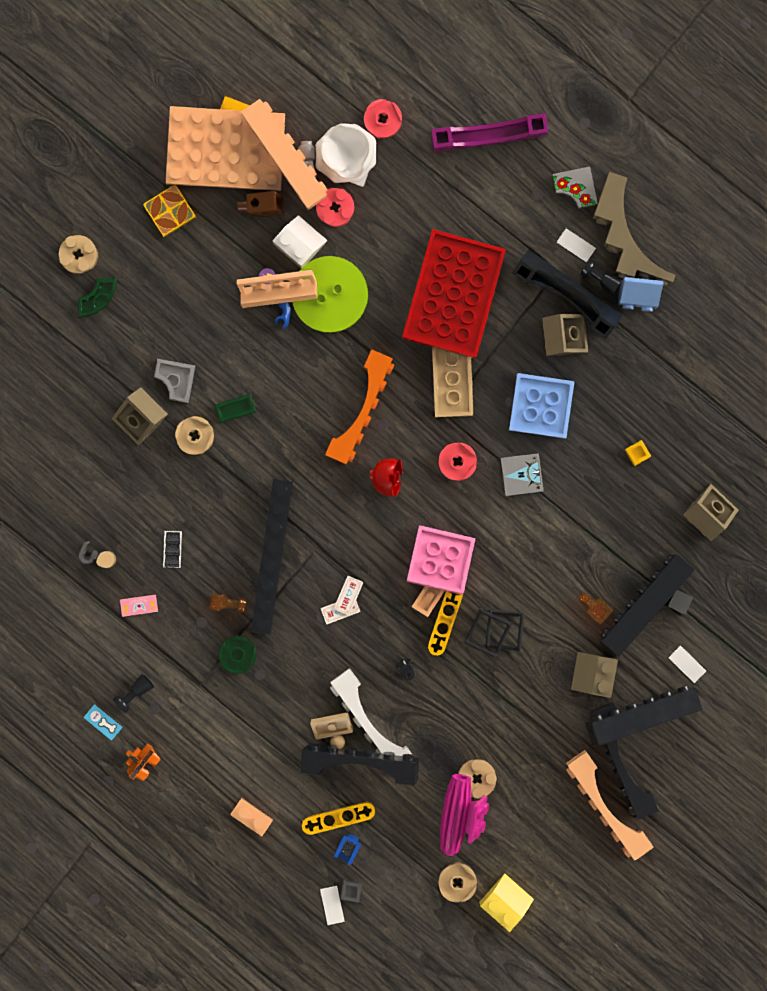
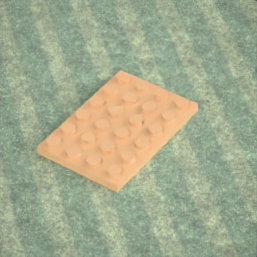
M170 106L166 184L281 191L282 172L242 116V111ZM270 113L274 119L277 117L283 125L281 129L284 132L285 113Z

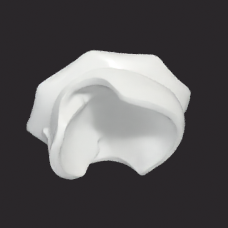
M341 123L331 127L316 143V168L335 183L359 182L376 164V139L357 124Z

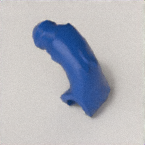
M289 302L278 304L283 312L281 316L276 318L275 324L278 325L283 320L284 325L282 329H286L289 324L291 313Z

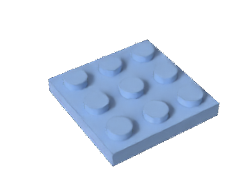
M517 373L509 430L566 439L574 381Z

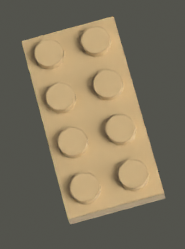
M432 347L435 417L473 416L471 358Z

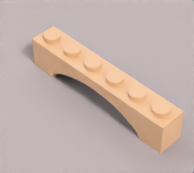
M584 750L568 761L566 764L569 768L566 771L572 779L576 777L580 784L577 787L582 794L587 793L591 798L588 801L594 811L597 809L602 815L599 818L604 825H610L613 830L611 835L616 842H622L624 845L622 850L628 858L632 857L634 860H637L651 850L653 846L641 829L636 831L624 825L605 806L596 785L595 769H597V766L588 753Z

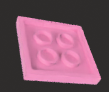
M419 525L406 582L463 595L475 538Z

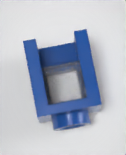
M350 833L348 836L343 835L333 856L351 865L361 846V843L358 842L359 838Z

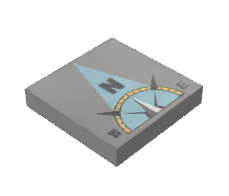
M539 453L500 458L505 496L544 491Z

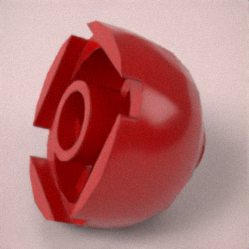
M394 458L383 459L370 471V481H373V487L377 492L389 497H396L401 487L399 474H403L401 460Z

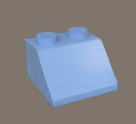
M625 277L620 283L618 305H622L623 309L633 310L634 307H641L642 311L652 312L653 309L659 306L663 281Z

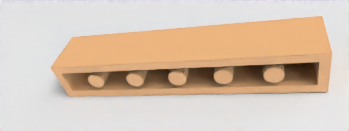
M259 99L244 109L241 114L305 207L309 210L327 197L325 192L328 190L322 181L318 183L314 177L317 174L312 166L309 165L307 167L303 160L306 158L300 149L295 150L292 145L295 142L288 133L284 134L281 129L283 125L277 117L275 119L270 114L272 109L266 101L263 103Z

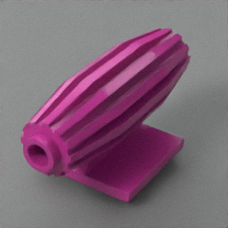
M464 774L452 775L444 798L440 822V850L448 856H454L459 852L465 833L469 835L468 843L472 844L484 832L486 822L483 820L484 815L487 814L489 809V803H487L488 796L484 795L480 800L471 802V777Z

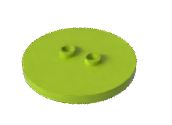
M324 256L307 263L300 271H313L317 281V299L292 302L297 315L307 326L319 332L336 333L350 328L361 318L367 305L368 289L362 273L351 262L335 256Z

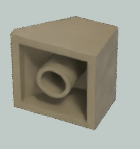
M558 314L542 318L547 356L588 352L585 317L582 314Z
M140 387L126 398L112 417V420L139 446L162 423L168 414Z
M710 484L683 515L704 536L712 541L727 528L739 510Z
M577 652L571 690L611 698L618 660Z

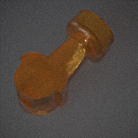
M211 594L209 609L233 608L237 609L238 613H245L246 598L240 597L236 601L228 599L227 595Z

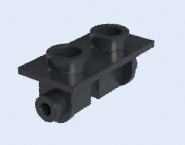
M403 659L396 664L397 669H395V673L400 672L406 680L413 679L414 670L410 666L412 660L409 659L407 661Z

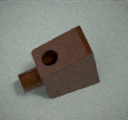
M276 191L247 194V201H238L237 203L239 213L247 212L255 218L284 216L283 196Z

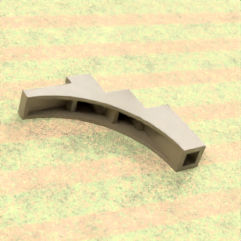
M609 172L593 219H596V222L601 225L610 224L603 246L607 247V250L610 252H621L614 274H617L618 278L623 280L625 277L634 278L637 273L638 277L649 280V278L657 281H663V286L671 285L676 275L665 271L650 261L638 248L629 232L624 214V191L627 178Z

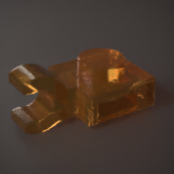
M584 592L579 597L589 607L585 612L599 624H602L613 611L599 597L594 601Z

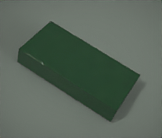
M251 394L214 405L220 423L256 413Z

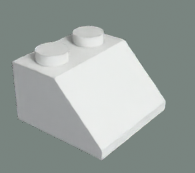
M299 215L287 224L273 240V244L301 269L327 242L322 235Z

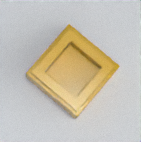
M642 440L625 449L633 466L651 457Z

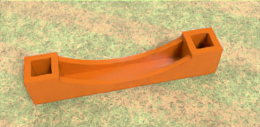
M371 349L364 365V369L368 371V391L363 408L356 421L343 435L337 439L332 438L325 454L327 457L346 465L348 461L352 463L356 454L353 449L356 444L360 445L364 434H361L364 426L368 427L371 417L368 415L371 409L375 410L379 399L376 398L378 392H383L386 386L385 376L386 374H391L395 365L392 364L393 358Z

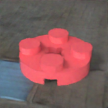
M379 99L367 107L364 115V125L367 131L375 138L385 139L392 137L401 127L402 114L395 103ZM382 114L384 117H388L385 124L378 122L380 119L379 115Z
M328 189L325 192L327 197L316 204L317 215L323 223L331 227L343 226L349 222L354 213L353 199L344 189ZM332 203L340 204L339 212L335 213L334 210H330Z
M452 443L441 451L438 464L445 477L461 481L473 474L476 469L477 459L474 450L467 444ZM460 456L463 464L462 466L457 465L455 467L452 459Z

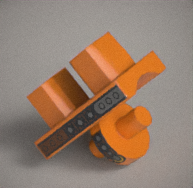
M148 743L142 750L138 747L134 752L128 750L126 755L129 759L126 761V764L129 768L126 771L133 780L137 778L144 781L149 774V771L144 768L145 764L148 762L152 766H156L160 761V757Z

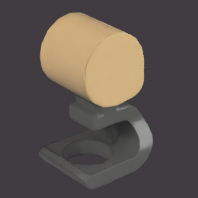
M91 541L83 543L79 553V559L82 563L88 564L96 560L97 565L103 568L112 567L116 563V556L110 551H104L100 554L97 551H93L89 557H86L85 553Z

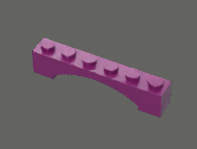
M546 113L481 126L431 129L434 153L543 138L548 135Z

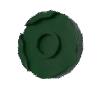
M244 636L227 638L221 644L218 651V659L226 671L233 674H241L248 671L254 665L257 658L254 644L249 638Z

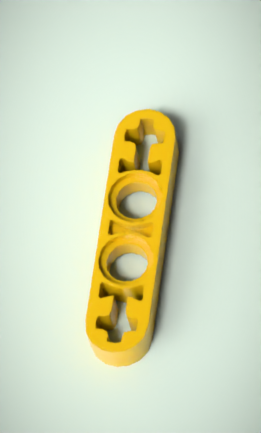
M445 592L428 643V649L433 655L438 656L445 651L463 597L461 594L455 596L454 601H458L457 605L452 602H446L447 597L451 599L452 593ZM446 605L454 607V613L451 616H446L443 613V608ZM440 623L447 624V633L440 634L437 631V626ZM434 634L439 637H446L445 641H440L442 649L437 650V652H434V648L431 647L432 644H436L438 639L434 638Z
M362 802L308 816L303 820L302 829L306 834L313 835L366 821L374 816L375 808L370 802ZM364 806L372 809L368 816L365 813L359 814L360 818L356 819L354 808H358V812L362 811ZM346 810L353 813V819L350 821H345L342 817L343 812ZM327 815H331L335 819L334 824L331 826H327L324 823V818ZM317 818H321L320 821L323 828L319 829V825H315L313 830L305 827L309 820L312 823L318 822Z

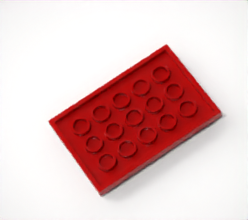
M432 229L402 339L476 359L506 249Z

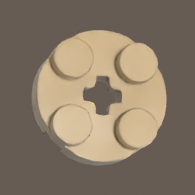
M82 235L69 236L60 246V263L71 273L83 274L95 266L98 252L89 238ZM81 250L83 257H79L78 260H76L75 255L73 254L74 252Z
M193 416L179 423L175 437L181 450L191 455L205 453L212 446L214 432L208 421L201 417ZM197 430L200 438L192 441V437L189 435Z
M481 759L469 760L459 770V774L471 777V797L479 799L493 791L497 778L495 770L487 761ZM474 774L482 775V781L480 783L472 782L474 780V778L472 777Z
M455 862L447 865L441 871L438 884L441 894L451 902H464L474 895L477 880L474 871L469 866ZM461 878L462 886L459 887L457 885L456 887H454L453 879Z

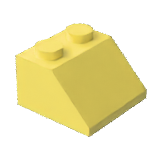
M504 873L479 903L480 907L510 932L523 918L534 899Z

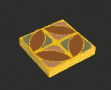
M176 185L171 186L143 204L163 237L196 218Z

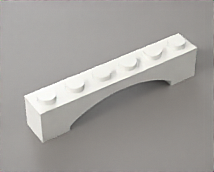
M350 668L331 681L332 686L330 689L336 697L340 695L343 699L341 704L347 712L351 711L354 714V722L359 728L361 726L366 731L364 736L370 744L372 742L375 743L377 746L375 751L377 753L393 752L398 756L412 754L407 746L402 748L384 738L370 723L359 699L358 686L361 683Z

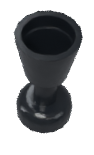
M590 259L580 275L585 278L590 274L600 281L599 284L607 292L613 295L622 279L608 273L604 275L594 268L595 262Z
M143 673L131 686L132 690L126 696L118 695L113 699L115 704L124 713L130 710L128 703L137 695L140 697L154 688L152 682Z

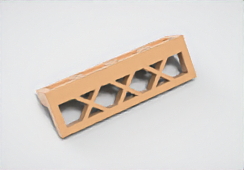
M312 270L237 280V286L241 292L242 308L317 299V281Z

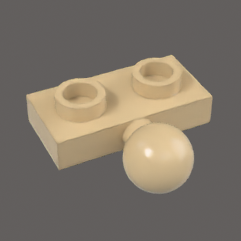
M348 712L311 719L310 724L315 738L331 737L330 745L337 746L338 749L343 748L345 745V739L342 734L353 733V726Z

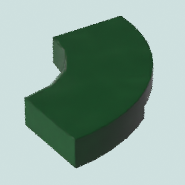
M97 278L96 286L92 292L78 298V317L94 315L106 307L115 293L117 279Z

